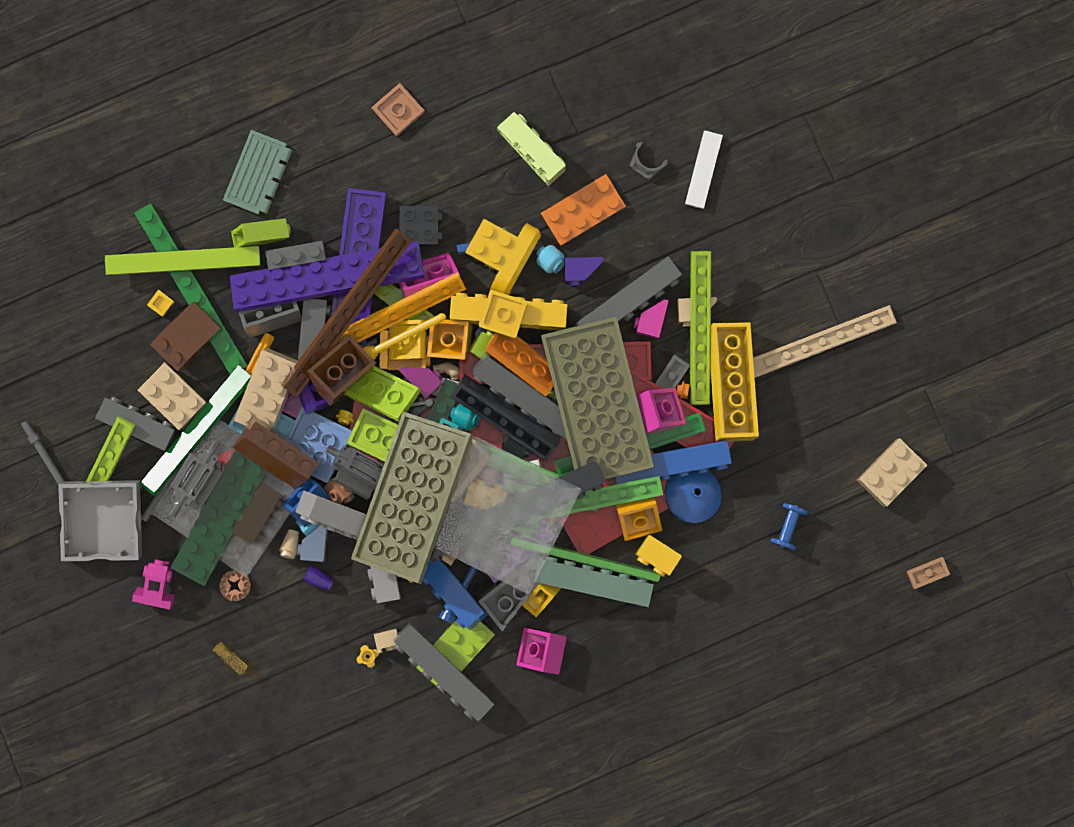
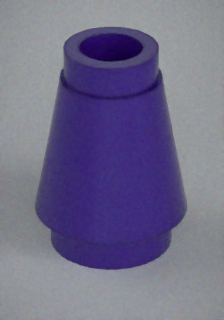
M311 566L304 577L307 584L327 590L330 589L334 581L317 567L313 568Z

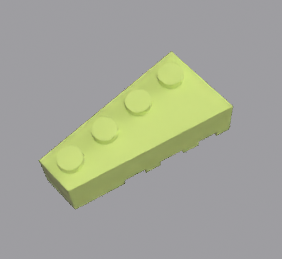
M514 112L497 127V131L549 186L565 172L566 164L553 152L546 142L539 138L540 135L534 128L530 129L526 125L527 121L521 114L517 115Z

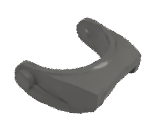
M638 142L629 167L650 180L664 167L666 168L669 162L666 159L657 168L645 167L637 156V152L643 142Z

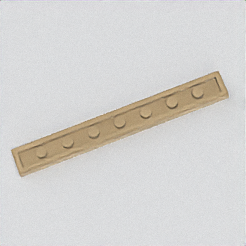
M890 305L754 357V378L896 324L897 322Z

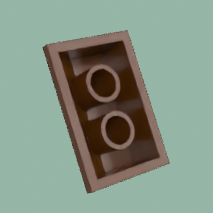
M349 335L313 365L307 373L317 392L331 406L370 373L376 362Z

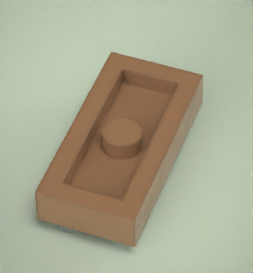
M943 557L906 571L913 589L950 575Z

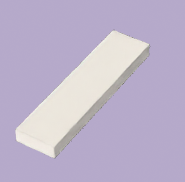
M704 131L685 205L704 209L723 135Z

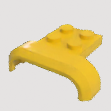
M483 219L465 253L499 271L490 290L509 295L535 245L541 238L539 229L526 223L518 237Z

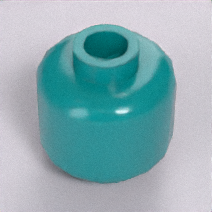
M461 404L456 408L454 407L450 414L452 423L466 431L476 428L480 421L478 415Z

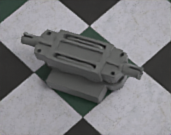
M213 440L208 450L201 449L197 456L192 453L189 454L170 485L176 491L171 497L175 504L169 514L176 517L181 508L189 509L193 501L202 506L206 504L213 489L223 475L222 471L215 468L219 460L215 452L221 445L220 443Z
M329 445L325 452L335 457L332 466L338 471L334 482L366 500L369 499L372 491L375 492L384 465L352 447L347 448L343 446L338 450Z

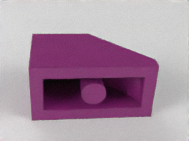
M401 368L399 370L412 385L420 389V393L425 399H428L443 384L441 382L443 377L436 370L433 372L429 368Z

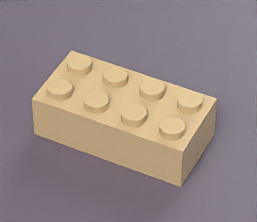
M262 349L234 421L247 426L253 416L275 429L290 393L281 384L298 361L271 349Z

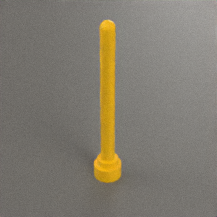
M441 313L377 346L368 345L362 349L375 360L378 353L444 321L446 316Z

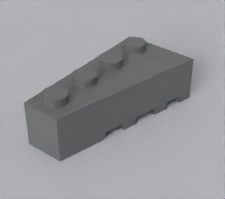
M535 552L477 598L478 602L501 631L504 630L522 604L529 598L532 591L539 585L538 582H534L539 559L545 560L539 552Z

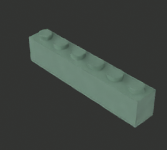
M547 556L546 560L539 559L534 582L649 607L653 584H649L648 579L637 577L636 580H631L630 575L619 573L618 576L611 575L612 571L605 569L596 572L593 571L594 567L587 565L578 568L575 567L576 563L564 560V564L557 563L556 558Z

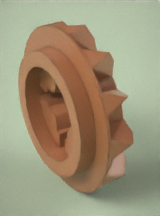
M229 571L223 575L220 581V592L228 600H242L250 591V580L241 571ZM240 579L238 587L241 592L236 589L230 591L231 584L229 580L236 582Z

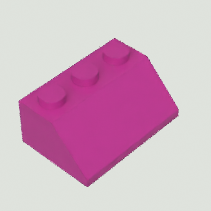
M445 253L422 260L425 278L400 282L399 286L403 298L457 273L458 270L450 254Z

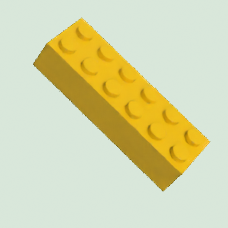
M456 293V296H451L450 320L469 321L471 324L479 325L488 299L487 295L475 294V297H468L466 293ZM533 299V302L528 301L519 328L564 330L566 328L567 304H563L564 301L552 300V303H544V299Z
M713 323L711 325L710 369L716 442L754 440L759 437L751 325L750 323Z

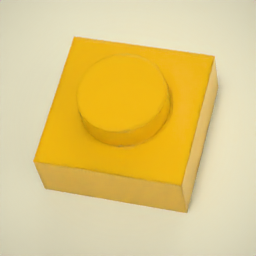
M158 290L147 305L164 317L175 302Z

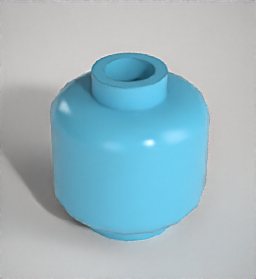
M543 246L537 252V264L547 273H557L563 268L565 264L564 254L555 246Z

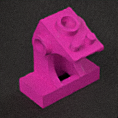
M156 559L155 562L149 563L148 566L145 565L143 577H146L144 588L137 587L133 594V602L165 609L172 607L175 595L165 592L166 582H170L172 577L171 566H169L170 562ZM151 580L160 582L159 591L150 589Z

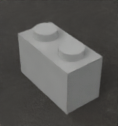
M370 566L371 569L368 570L369 580L373 581L374 588L371 589L373 600L381 603L401 599L397 576Z

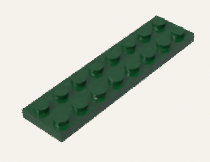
M236 450L234 451L223 471V475L209 496L171 569L206 586L234 535L232 532L268 471Z

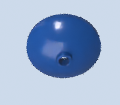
M697 470L690 471V475L678 477V474L671 475V479L668 480L665 487V500L670 511L678 519L688 523H700L711 518L716 513L721 503V488L719 482L710 471L700 474L697 473ZM695 489L699 490V496L695 495Z

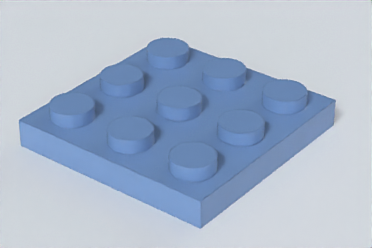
M301 407L287 438L318 458L320 464L314 470L312 476L329 483L336 471L332 466L335 457L325 451L329 445L338 450L343 446L347 447V441L352 430L315 412L306 414L304 408Z

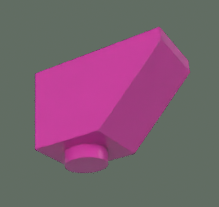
M669 300L661 301L641 313L640 318L636 317L634 328L637 329L636 334L659 339Z

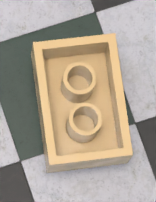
M165 362L138 389L180 431H183L207 404Z
M899 438L875 460L857 481L883 507H887L927 464Z

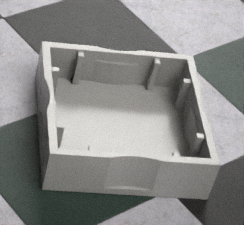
M74 481L59 484V512L62 521L60 533L61 561H89L93 559L139 560L142 557L140 481Z

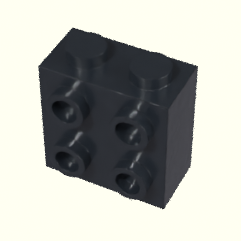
M400 206V232L412 242L418 241L420 247H439V242H442V230H439V223H442V211H439L438 206Z

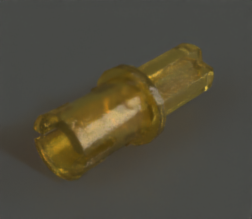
M219 642L214 647L213 652L225 661L224 664H229L238 674L242 675L247 670L248 666L222 642Z

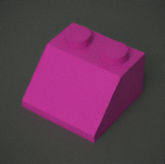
M676 388L648 390L636 396L646 434L659 433L686 424Z
M524 628L516 665L541 672L559 674L567 636Z

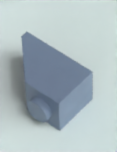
M319 526L302 540V544H298L297 555L301 556L300 560L325 562L328 529Z

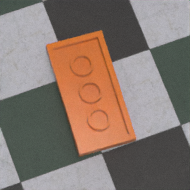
M605 174L543 211L541 215L559 245L562 246L626 208Z
M494 332L485 350L546 397L554 386L547 359L518 336L514 339Z

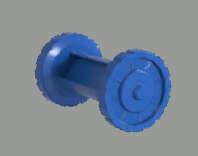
M784 503L783 507L789 511L779 539L771 538L770 542L780 545L781 548L785 547L795 550L796 546L791 544L790 540L799 515H807L808 511L798 508L797 505L793 506Z

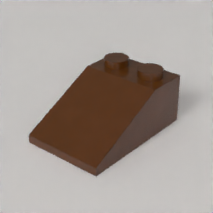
M194 301L150 345L173 368L180 371L193 361L222 327Z

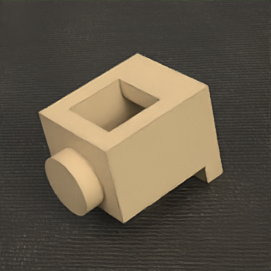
M398 629L374 634L378 653L383 652L382 648H386V651L396 649L394 647L396 643L393 639L400 633Z

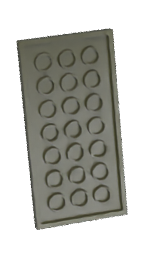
M617 317L541 335L574 470L597 461L604 479H609L654 468Z
M406 412L402 413L353 551L352 560L419 584L422 583L471 444L472 434Z

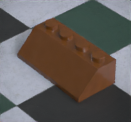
M253 416L232 446L234 450L294 489H297L307 481L320 464L316 456L255 416Z

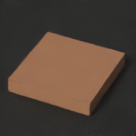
M401 83L371 107L396 137L425 113V110Z

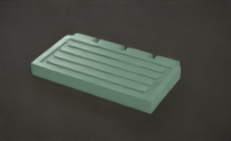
M251 130L223 201L258 215L260 212L267 214L272 201L266 199V196L274 198L279 183L274 182L273 179L281 180L286 166L280 164V162L288 163L292 150L286 148L287 144Z

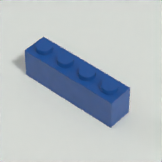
M442 559L435 563H432L431 560L429 561L423 582L426 585L430 583L434 588L432 590L433 594L439 600L442 598L445 601L444 607L450 614L454 612L458 617L456 619L457 623L463 629L465 627L469 630L473 629L488 614Z

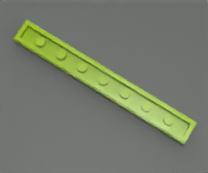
M259 246L105 255L106 275L260 266Z
M691 251L690 404L705 405L710 404L711 251Z

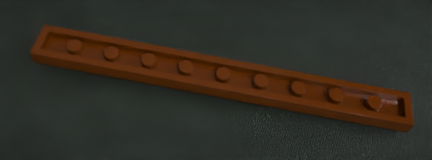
M397 229L394 230L287 375L281 386L296 397L299 396L310 381L307 371L335 347L412 241Z

